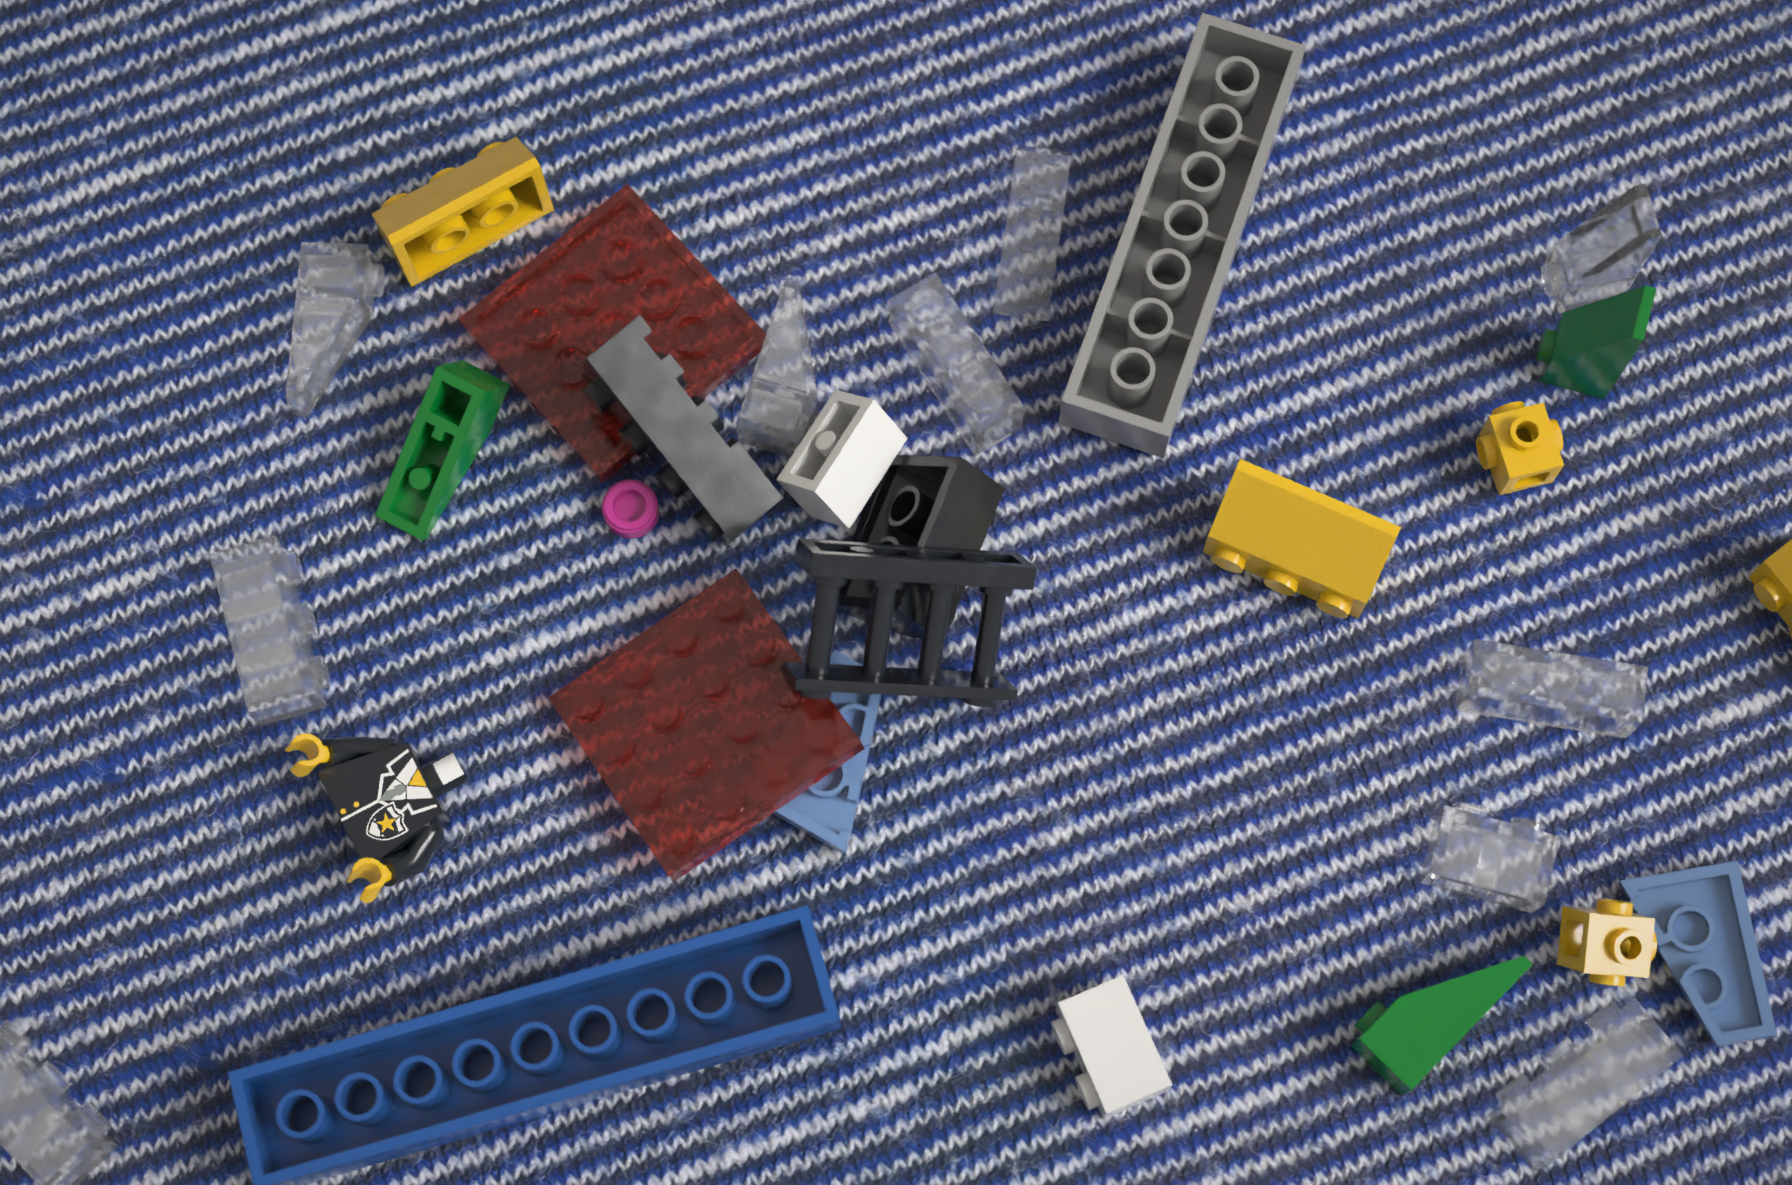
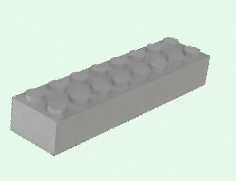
M1201 14L1062 397L1059 424L1164 458L1296 83L1306 45L1209 14Z

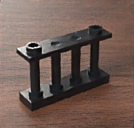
M798 538L795 561L809 576H812V581L817 583L807 663L782 662L780 673L794 690H797L799 695L812 699H828L832 696V692L962 698L963 702L978 707H993L996 705V700L1017 701L1018 689L1001 673H995L1006 596H1011L1013 589H1034L1037 567L1016 552ZM847 579L868 580V584L873 586L862 666L830 664L840 586H845ZM903 582L924 583L923 587L929 590L917 669L886 667L896 590L903 588ZM959 585L976 586L983 593L972 671L941 670L951 594L958 592Z

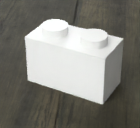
M834 390L776 480L812 518L850 529L908 438L875 400Z
M1123 975L1058 1002L1055 1011L1059 1019L1052 1021L1051 1027L1063 1054L1066 1055L1074 1052L1083 1074L1076 1076L1075 1081L1088 1110L1098 1107L1102 1118L1105 1119L1163 1094L1171 1088V1080Z

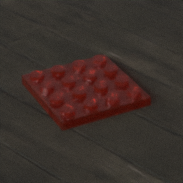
M628 184L458 319L461 327L601 483L636 454L632 452L618 434V430L623 425L608 409L605 413H600L586 398L581 390V387L586 384L581 374L586 358L637 316L640 315L652 330L644 338L655 353L659 350L665 355L670 353L683 369L684 373L682 375L688 384L684 390L690 398L697 394L705 399L770 345V338L765 331Z
M737 569L728 573L548 697L673 882L865 749L830 698L812 699L801 696L780 673L782 662H804Z

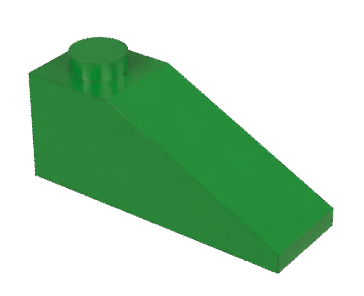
M1644 285L1563 312L1554 330L1545 328L1542 333L1536 353V360L1544 362L1539 382L1605 399L1644 341L1656 288Z
M464 360L436 366L375 516L422 541L426 540L487 439L510 384Z
M1521 956L1400 996L1388 1008L1378 1000L1354 1025L1362 1034L1351 1047L1401 1096H1404L1435 1067L1533 963L1525 956Z

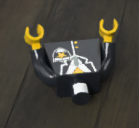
M302 733L297 735L285 748V751L300 750L307 755L309 760L297 762L291 768V772L297 777H304L318 764L326 768L318 772V775L360 857V860L354 864L346 881L351 883L357 878H364L371 883L363 890L359 899L364 903L373 902L383 886L391 887L424 872L444 840V829L451 823L450 817L439 797L469 781L455 753L451 751L423 766L409 743L400 744L390 738L353 736L324 739L321 741L312 734Z

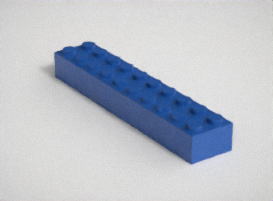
M806 905L228 1072L253 1185H307L842 1029L809 907Z

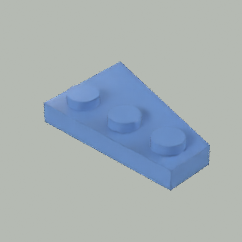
M834 650L831 655L830 664L862 666V664L837 650ZM832 692V696L828 699L806 697L747 792V799L847 856L882 694Z
M1738 861L1619 881L1618 885L1628 902L1633 903L1634 912L1655 919L1654 932L1657 938V951L1714 1047L1770 1039L1777 1036Z

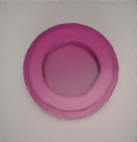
M623 480L614 484L606 492L602 501V513L607 526L613 533L623 538L634 539L648 534L655 527L659 518V505L655 493L648 485L638 480Z

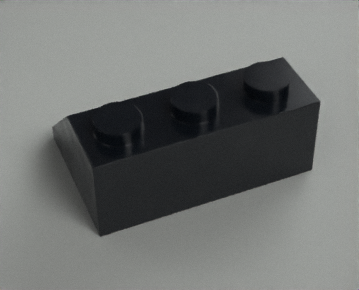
M897 455L868 499L851 542L980 550L988 529L995 518L996 509L1005 488L962 457ZM847 579V584L840 586L837 611L868 622L873 586L868 584V580ZM903 582V588L896 590L891 625L892 632L906 637L922 638L929 591L923 587L924 583ZM959 585L958 592L951 594L946 635L954 621L957 607L966 586Z

